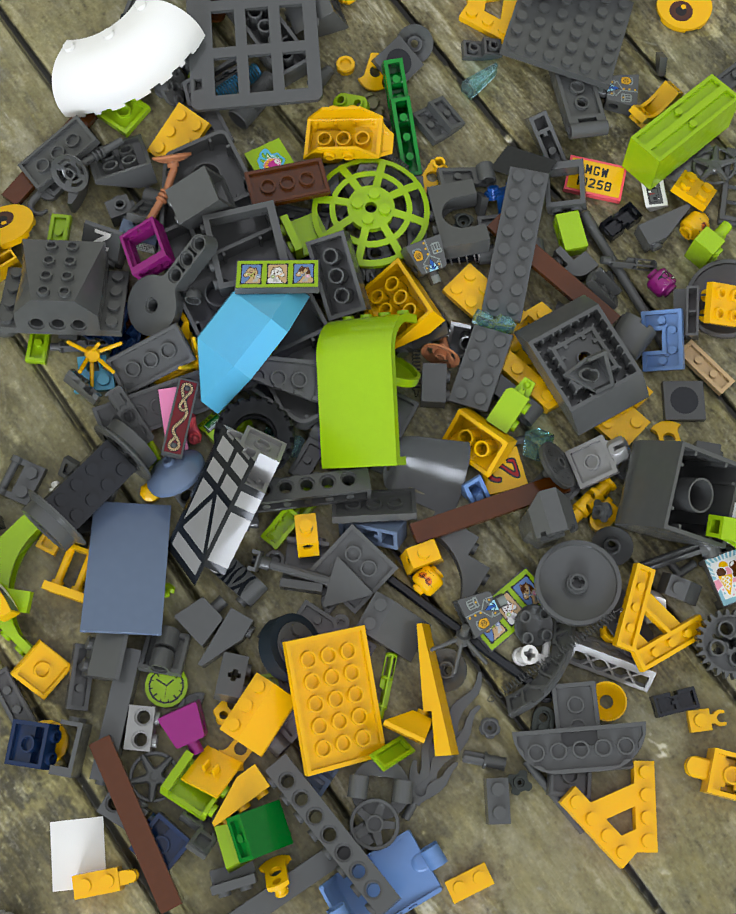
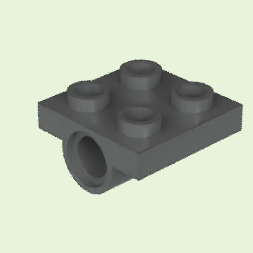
M162 625L161 636L147 635L138 670L181 677L191 642V634L180 633L175 627Z

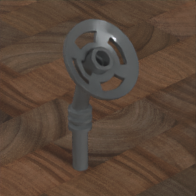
M119 137L102 148L98 147V150L94 149V151L90 152V155L82 160L70 154L57 156L51 164V175L55 183L67 192L76 193L82 191L89 182V173L86 166L94 161L98 162L102 157L105 158L106 154L120 147L124 142ZM63 159H70V160L64 161L62 164L59 163V162H60L61 160H63ZM58 170H62L64 177L67 179L66 182L60 178ZM81 180L83 182L81 185L72 186V184H76Z

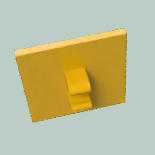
M207 745L182 776L181 780L217 799L243 763Z

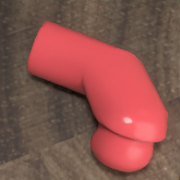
M192 413L188 430V441L190 444L196 445L201 442L202 434L197 426L196 415Z

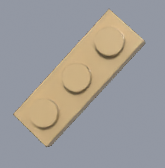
M692 339L684 345L685 364L718 396L723 394L735 382Z

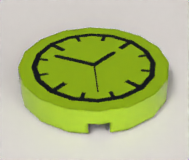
M184 671L181 677L149 673L145 682V693L148 699L156 706L163 708L174 707L187 695L188 678Z

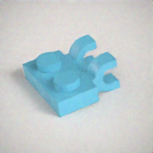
M100 355V358L104 362H106L105 360L108 359L107 356ZM85 356L77 357L78 369L86 358ZM88 361L81 375L90 381ZM98 362L99 371H94L93 388L98 392H108L116 387V380L113 374L102 369L104 366Z

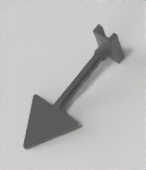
M252 549V553L257 554V556H253L251 562L254 566L248 565L247 570L259 572L260 569L267 571L272 569L325 584L328 588L323 602L324 607L373 594L339 557L336 558L332 574L328 577L272 561V558L264 556V551Z

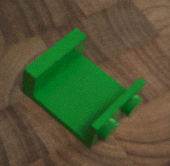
M280 800L226 819L240 864L293 844Z

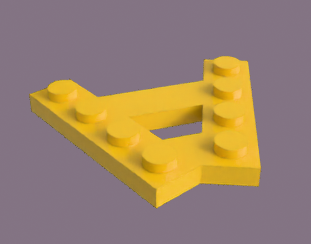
M466 0L467 5L459 15V21L490 38L501 39L502 44L517 0H503L500 19L484 11L486 3L499 0Z
M633 563L622 605L623 611L620 612L612 645L630 652L639 672H645L696 642L697 640L694 636L701 635L696 629L704 626L701 623L703 619L700 614H696L680 623L650 593L656 570L640 563ZM644 615L663 633L649 642L640 635Z
M633 761V768L630 769L631 784L592 802L576 786H572L558 801L620 869H623L637 852L658 853L654 761ZM632 808L633 830L620 835L607 819Z

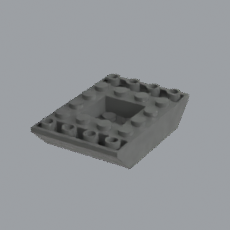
M586 295L576 298L514 332L577 436L582 435L649 397L643 372L599 304ZM606 349L615 386L596 394L563 376V374L580 362L579 355L585 354L589 356Z

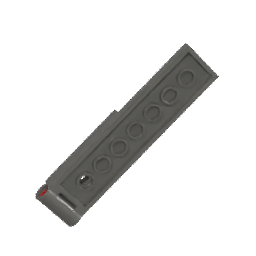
M548 71L568 138L578 139L608 135L609 123L605 116L597 86Z

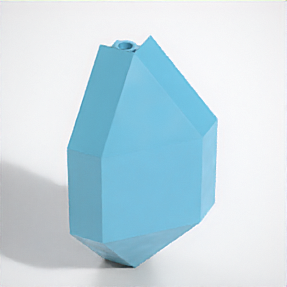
M232 291L197 336L201 402L218 414L253 378L290 330L310 296L306 293L235 294V291Z

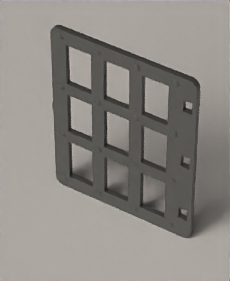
M186 0L187 14L198 23L205 34L204 39L194 54H189L191 105L194 111L209 112L319 102L323 98L318 37L319 18H317L316 0ZM302 6L305 40L282 42L280 8ZM268 9L270 43L248 45L246 11ZM234 12L236 46L213 48L212 14ZM306 53L308 88L285 90L283 55ZM271 56L273 91L251 92L249 58ZM237 59L239 94L216 96L214 61ZM195 81H202V89L196 90Z

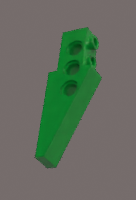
M403 58L384 60L381 67L387 98V109L390 122L392 123L391 127L394 133L398 159L402 160L404 164L409 165L408 171L411 170L410 172L414 176L422 175Z

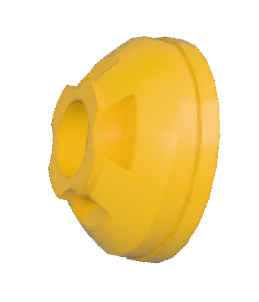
M610 681L597 683L596 693L600 720L610 722L620 718L627 707V697L624 690L616 683ZM604 695L610 696L613 700V705L608 709L600 705V698Z

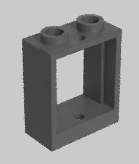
M583 158L557 161L548 173L549 177L545 193L547 213L555 216L565 212L578 210L581 213L583 210H587ZM579 174L580 199L552 202L550 178Z

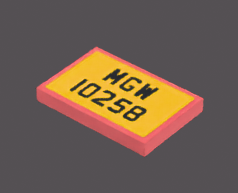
M571 155L569 160L583 158L586 197L619 204L627 170L620 165ZM579 174L565 177L562 192L580 195Z

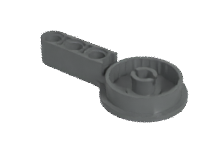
M202 234L194 235L164 275H147L134 284L129 294L127 308L129 319L139 333L152 336L179 322L183 311V301L179 291H187L218 249L216 238Z

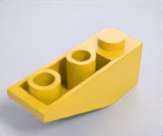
M254 764L236 777L212 822L214 827L219 824H227L226 819L235 812L242 813L251 807L249 802L257 797L260 800L270 793L267 789L271 785L267 782L266 777L257 764Z

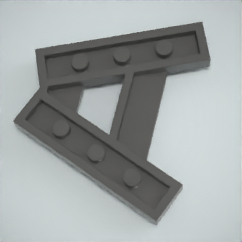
M386 166L384 173L396 178L403 186L413 182L409 177L403 176L396 169ZM415 176L424 188L423 176ZM382 179L381 188L388 192L398 189L392 182ZM417 189L409 192L413 208L412 214L424 218V203L420 191ZM404 198V207H405V212H406V211H407V208H406V202H405V198ZM373 205L365 208L368 212L376 211V207ZM347 207L337 216L338 221L348 216ZM393 217L392 222L388 226L390 229L397 231L404 220ZM410 222L404 233L407 238V246L415 240L420 232V225ZM351 223L346 228L352 232L356 227Z

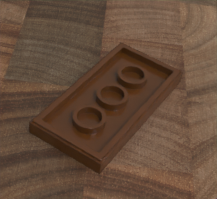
M321 157L244 172L251 205L273 200L274 205L279 206L331 195Z

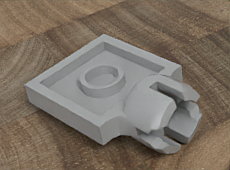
M601 434L565 452L580 489L584 490L620 473L618 465L628 460L631 449L628 450L627 448L629 444L624 437L618 436L611 440H606L605 436Z

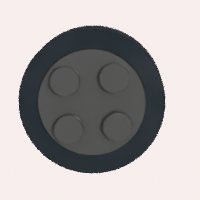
M289 613L270 620L262 628L258 641L259 655L264 667L274 678L283 682H289L282 642L317 635L318 632L313 624L299 614Z

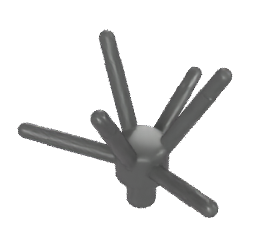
M462 624L461 629L456 632L453 638L430 648V651L433 652L453 643L458 646L453 674L457 673L462 649L467 646L474 657L477 656L485 665L488 664V661L470 642V626L467 624Z

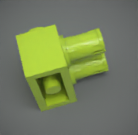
M723 221L715 231L706 226L694 239L684 257L699 269L716 261L723 251L721 247L725 243L724 239L731 231L732 225L727 221Z

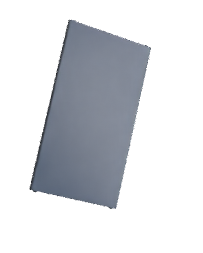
M104 502L93 513L80 632L162 635L171 505Z

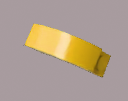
M665 80L647 101L640 105H633L628 110L631 113L629 118L642 129L679 100L684 93L671 81Z

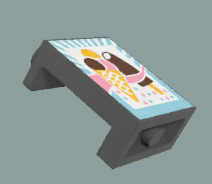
M733 546L722 549L723 553L715 558L707 559L703 557V560L698 562L699 567H704L717 598V601L714 602L717 610L736 604V549Z

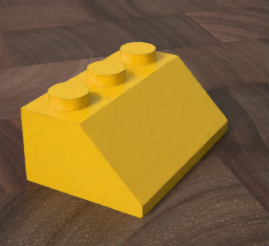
M461 408L457 411L442 438L445 440L470 442L469 465L486 477H490L503 464L517 443L516 439L486 421L484 417L471 408Z
M256 672L220 727V730L262 757L293 709L291 695Z

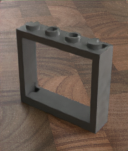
M273 200L202 215L203 223L200 224L202 235L213 237L212 226L268 214L279 260H288ZM216 251L212 260L209 261L211 272L216 274V278L213 279L215 291L219 290L221 297L229 296L232 291H235V280L223 281Z

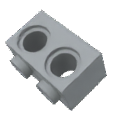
M129 704L124 750L152 752L154 748H157L158 734H156V726L160 725L158 718L161 717V712H158L159 708ZM147 711L150 714V720L143 724L140 721V715ZM144 733L147 736V742L145 745L139 746L137 737Z

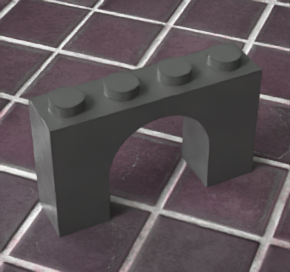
M473 179L427 187V198L430 207L429 222L434 224L432 226L433 236L438 234L441 236L446 260L490 252V236L486 224L458 228L451 226L444 220L445 216L452 211L477 206V192Z

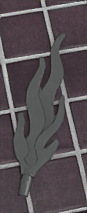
M478 672L472 690L458 699L450 709L459 752L469 740L475 714L481 708L480 705H477L469 712L463 728L458 732V724L463 711L480 692L482 686L481 672ZM433 729L427 734L425 742L422 744L420 773L417 771V760H413L409 770V781H414L412 804L407 805L401 816L407 821L410 820L417 806H420L422 802L443 790L453 770L458 766V762L452 763L447 767L443 775L437 778L440 768L455 755L435 756L434 743H432Z

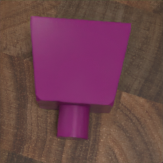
M200 699L158 718L160 725L176 749L187 745L189 751L194 755L204 751L199 739L208 734V729Z

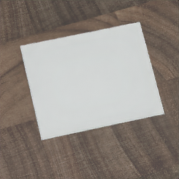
M103 816L50 822L53 892L73 890L72 876L106 869Z

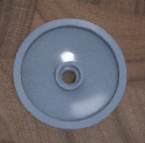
M192 449L184 450L182 460L164 456L150 471L151 479L147 480L149 491L154 496L160 498L172 497L186 491L197 482L205 465L204 457L200 452Z

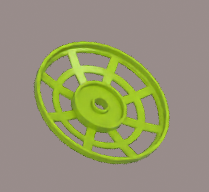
M385 159L352 160L332 170L327 175L328 181L339 172L345 179L336 187L332 196L313 199L311 209L312 223L317 237L320 238L342 231L352 223L357 229L361 230L359 239L350 235L352 244L357 245L356 257L359 268L388 267L397 258L403 261L402 248L397 239L405 233L410 222L420 225L421 229L411 244L422 241L429 226V201L421 183L407 169ZM359 164H378L376 171H363L353 175L347 169ZM386 166L404 173L413 182L403 186L396 178L384 173ZM362 177H374L373 185L363 187L356 180ZM382 179L392 182L398 189L388 192L381 188ZM348 183L354 189L349 198L338 197L341 190ZM417 189L420 191L424 203V218L412 214L413 208L409 192ZM403 195L407 211L395 209L394 199ZM318 204H330L329 212L333 226L324 233L318 220ZM335 205L347 206L348 216L341 221L337 220ZM373 205L376 207V211L368 212L365 208ZM393 217L403 219V224L393 234L388 226L392 222ZM382 230L386 237L377 241H367L369 232ZM390 244L395 255L383 259H363L365 247L378 248Z

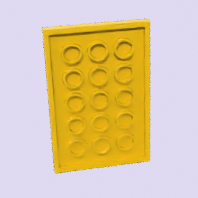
M365 625L282 642L304 775L309 777L371 760L369 755L384 746L385 740Z

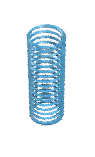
M255 63L249 66V74L252 80L250 79V85L254 84V81L262 74ZM236 73V75L228 78L221 85L216 86L217 94L239 93V90L237 91L238 85L236 84V82L238 83V74Z

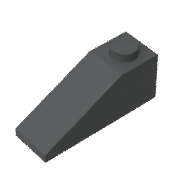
M546 110L524 119L541 156L556 161L567 160Z
M685 204L637 226L634 235L645 253L651 250L655 252L663 247L664 242L688 213L691 204Z
M231 608L198 665L202 668L207 667L222 657L224 651L229 652L244 642L246 637L250 638L256 628L253 626L255 624L254 620Z

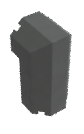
M556 487L539 491L518 524L522 540L530 543L536 549L554 546L561 537L566 536L565 531L570 530V533H574L579 529L570 499Z

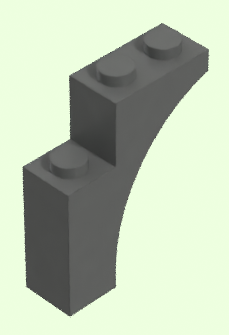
M435 511V513L433 514V516H435V515H437V514H440V513H439L438 511ZM467 529L435 539L449 552L457 566L461 582L460 599L478 594L477 589L480 584L484 586L490 577L487 574L490 568L469 555V553L474 555L479 547V544L476 543L479 537Z

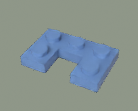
M683 309L642 311L641 323L646 327L651 325L655 331H662V350L645 351L642 353L643 372L685 370Z

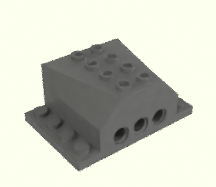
M22 239V268L8 267L0 303V333L122 337L130 272L109 271L105 242Z

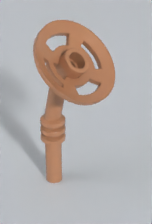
M192 152L152 157V160L155 162L167 164V168H170L164 188L160 189L158 196H156V202L146 219L150 217L156 218L162 206L167 204L168 196L165 190L173 186L179 162L190 157Z
M447 337L439 339L440 344L428 343L422 346L421 354L430 363L447 364V368H455L460 363L459 356L449 348ZM427 348H432V353H429Z

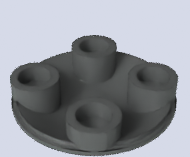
M527 605L518 612L515 618V634L524 645L539 647L549 642L553 637L552 617L545 612L541 605Z

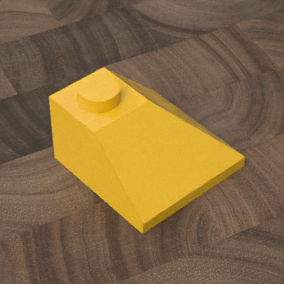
M418 708L417 712L411 710L386 719L382 726L419 744H423L430 729L432 718H429L430 713L423 712L422 709Z

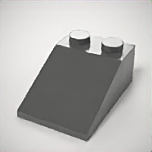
M376 591L356 626L365 625L368 639L411 663L418 650L417 624L429 623L396 601Z

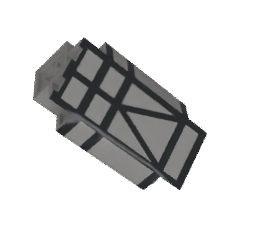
M223 424L168 544V550L194 586L204 567L209 568L214 573L225 575L266 493L287 443L249 425L243 434Z

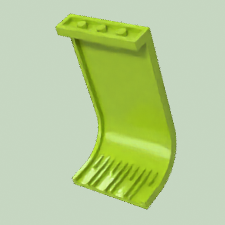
M399 310L397 314L392 315L391 312H380L378 316L372 317V314L360 315V318L354 319V316L342 317V320L328 322L322 328L316 348L322 469L406 465V456L400 457L395 341L398 329L403 325L402 323H417L416 314H410L409 310Z

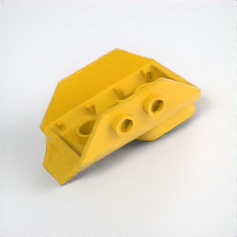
M332 105L321 107L307 119L303 160L321 157L323 163H339L343 159H377L393 154L394 133L386 127L382 115L361 106L349 105L347 107H338Z

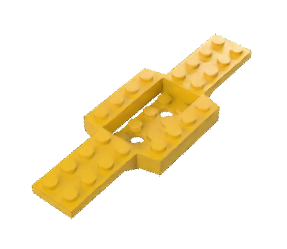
M469 263L442 289V293L479 326L513 335L514 338L501 374L516 386L524 377L536 383L530 397L542 406L545 414H548L559 407L530 358L523 351L514 332L527 326L528 322L532 323L551 313L552 310L546 304L540 302L527 311L523 310L520 324L480 316L487 278ZM579 355V360H583L587 355ZM632 406L594 428L604 435L607 440L622 436L630 445L650 424V421Z

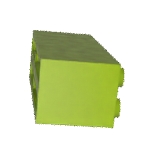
M713 74L709 75L630 137L622 167L651 190L729 127L736 111V93Z

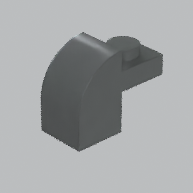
M560 246L554 251L552 256L580 282H584L591 271H595L599 266L586 251L573 260Z

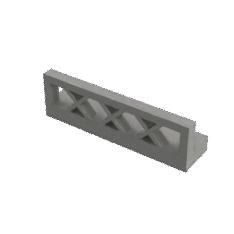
M576 631V637L580 641L579 645L575 643L576 647L573 649L569 664L648 692L657 674V665L645 672H639L633 657L625 654L621 648L591 636L581 641L578 633L583 638L584 635ZM575 651L584 653L586 658L579 660L573 658ZM603 660L607 666L597 667L593 661ZM621 667L626 669L627 673L619 675L615 673L614 669ZM643 675L648 678L645 684L636 681L634 677Z

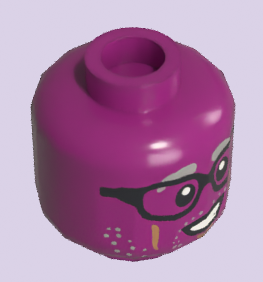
M666 268L654 269L647 276L649 279L647 288L657 297L664 296L666 298L677 287L675 285L676 278Z

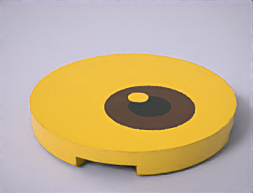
M657 0L656 9L661 18L660 21L667 28L685 33L686 31L700 29L707 23L712 12V1Z
M20 204L0 207V247L3 249L14 247L22 243V239H27L30 236L29 232L36 225L35 216L30 208Z

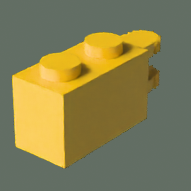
M121 865L72 876L74 899L121 891L125 889V885L137 881L140 873L135 868L123 870Z

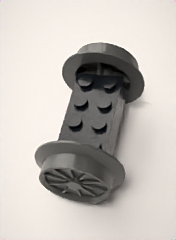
M114 419L107 427L98 424L94 426L95 432L102 442L44 499L34 491L28 490L31 501L21 509L22 512L48 539L65 552L74 543L86 544V541L77 529L134 472L146 480L151 479L149 468L157 461L155 454L130 427L118 419Z

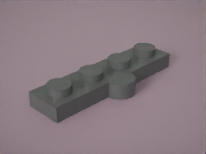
M306 599L296 613L307 618L313 624L318 634L349 628L350 620L346 615L338 614L332 617ZM367 639L371 657L377 645Z

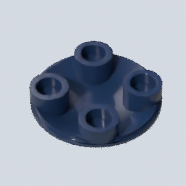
M133 325L124 333L121 340L123 344L112 349L110 357L139 343L141 333Z

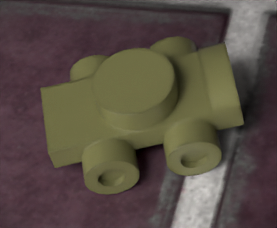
M372 92L364 94L363 97L370 104V111L383 116L382 113H385L382 105H378L380 103L379 97H374Z

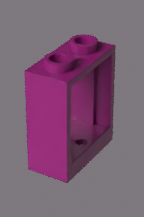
M154 217L145 219L139 225L119 236L131 273L138 280L147 275H158L171 267L176 260L163 224ZM156 234L161 250L141 262L136 246Z

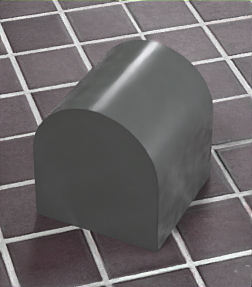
M634 441L614 525L633 533L666 541L725 549V541L705 535L709 514L732 517L736 501V461L684 441Z

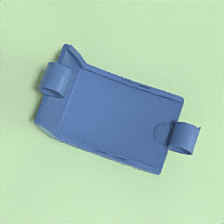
M406 830L398 835L395 841L387 848L371 851L366 854L401 897V900L385 914H405L443 890L434 870L444 865L448 860L437 841H433L420 848L412 832ZM359 865L354 868L353 875L355 878H362L365 875L364 866ZM339 872L332 875L319 886V890L329 907L326 911L327 914L371 913L365 907L366 899L362 895L358 898L350 888L353 884L348 877L343 879ZM371 884L368 888L369 896H378L380 893L379 885Z

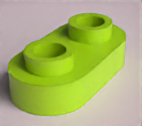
M340 93L333 100L334 106H357L360 103L359 106L370 110V104L363 96Z

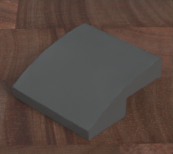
M443 95L429 101L427 107L413 113L414 124L432 146L450 137L465 125V121Z

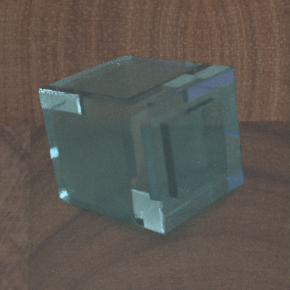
M540 428L525 432L523 455L533 460L541 461L539 448L545 442L553 443L554 434Z

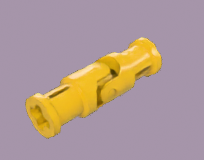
M610 478L599 482L595 487H591L573 504L577 524L593 512L596 499L604 502L605 497L617 488Z

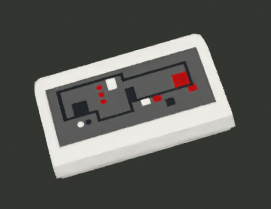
M664 180L651 190L641 183L645 206L649 212L669 206Z

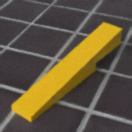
M418 623L417 636L423 712H432L435 756L458 755L459 751L436 651H430V648L434 647L430 624Z

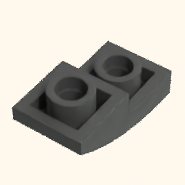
M483 37L482 41L463 40L461 43L462 60L484 61L501 58L503 56L499 54L502 46L501 39Z

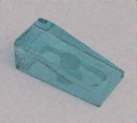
M494 63L462 81L461 92L470 99H473L496 76L498 64Z

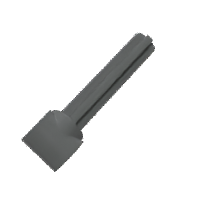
M690 544L640 562V564L657 570L699 554L707 559L715 558L721 554L722 550L716 547Z

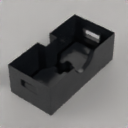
M630 201L620 208L616 214L602 221L598 228L611 243L623 234L625 228L629 230L640 222L643 215Z
M694 686L673 691L674 696H671L670 692L649 697L655 718L700 708Z

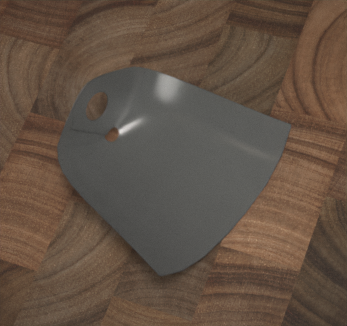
M404 436L399 438L400 456H406V465L391 466L388 471V466H384L383 479L385 487L387 489L415 488L424 493L415 492L416 503L439 513L455 509L461 496V485L465 483L471 453L470 442L421 436Z

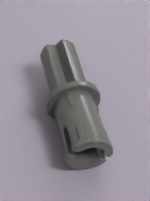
M464 750L462 762L482 766V769L488 767L505 771L506 757L490 755L487 751L480 753Z

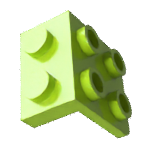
M312 213L290 221L287 214L280 216L282 236L286 237L288 241L286 244L290 252L294 254L296 260L309 256L306 242L318 238L312 223ZM318 214L319 224H320V227H321V229H322V231H323V233H324V232L326 231V229H325V227H324V225H323V223H322V221H321V218H320V216H319V214Z

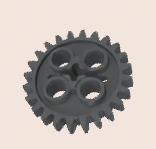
M728 609L723 610V615L718 610L715 612V616L712 614L707 616L709 621L705 619L701 621L704 627L696 629L701 633V635L694 636L696 640H699V643L694 645V647L700 648V652L696 656H703L704 659L701 660L700 664H708L706 671L715 669L714 676L722 673V679H727L730 675L731 680H735L736 664L733 663L731 657L733 653L736 654V609L731 612V615ZM721 624L725 625L728 628L727 635H724L721 632ZM731 640L730 644L734 647L728 648L729 644L726 641ZM713 643L719 646V654H715L712 651Z

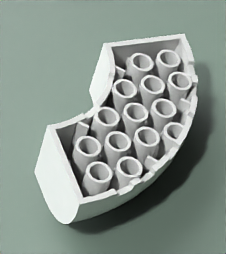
M136 0L130 10L109 28L87 38L66 40L55 60L52 72V90L56 104L65 117H75L76 115L78 117H86V114L90 113L100 115L102 111L107 109L112 111L126 106V102L134 98L137 101L151 93L150 89L158 83L162 85L173 76L172 72L179 66L182 68L186 62L184 60L190 53L194 54L204 39L205 34L189 14L171 3L162 0Z

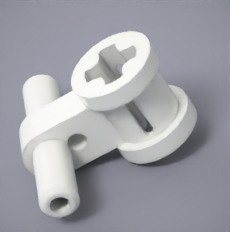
M551 640L542 645L541 654L538 653V650L533 645L516 648L512 653L513 662L520 667L531 664L539 665L538 661L543 665L542 660L545 661V657L547 658L549 657L548 654L550 655Z

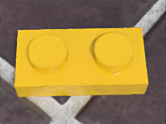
M485 862L444 881L454 904L495 884Z

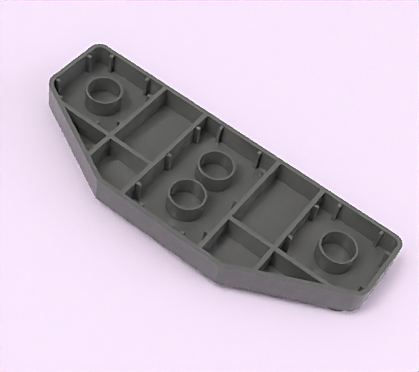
M217 130L173 149L166 154L192 152L190 157L179 162L174 184L205 165L224 177L237 208L251 205L244 178V172H248L226 131ZM164 163L162 188H164L170 168H167V164ZM167 202L160 210V223L164 226L174 257L177 259L192 237L196 234H202L200 226L190 230L179 226L174 219V210ZM268 214L211 227L213 237L218 242L217 255L224 282L235 280L237 260H279ZM284 241L288 260H294L287 244ZM158 242V252H159V251L161 250V248H160V245H159V242ZM209 262L188 288H193L194 290L198 288L201 291L202 300L199 305L188 304L185 301L186 292L179 291L183 301V312L196 338L228 298V296L221 297L219 290L215 291L213 279L216 278V274L211 272ZM306 293L310 296L288 333L278 344L277 350L274 349L272 352V356L316 360L319 334L327 324V321L312 293ZM259 383L254 388L245 391L250 396H256V399L264 397L271 403L276 402L279 404V408L288 413L289 420H292L293 426L297 429L308 430L316 422H319L318 403Z

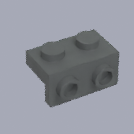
M253 860L231 873H228L225 866L209 872L212 882L210 886L212 896L218 894V898L232 895L231 890L240 888L241 892L254 888L253 884L258 882Z

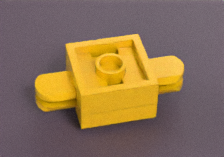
M708 748L706 758L690 756L685 760V773L702 780L700 792L736 801V753L719 748Z

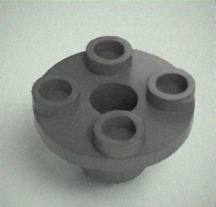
M179 67L172 72L173 76L162 85L158 83L154 86L156 95L161 99L164 98L169 105L174 107L179 102L181 104L186 102L182 81L186 80Z

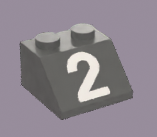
M85 220L82 241L105 242L109 268L122 269L126 255L119 236L124 233Z

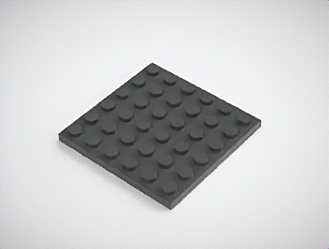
M517 0L499 54L608 90L634 2L629 0Z

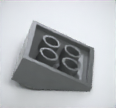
M141 134L122 139L123 145L106 154V157H102L98 162L94 161L89 164L96 185L140 189L158 183Z

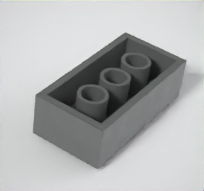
M342 230L306 242L310 260L320 261L319 291L328 321H336L345 316H352L371 310L349 231Z

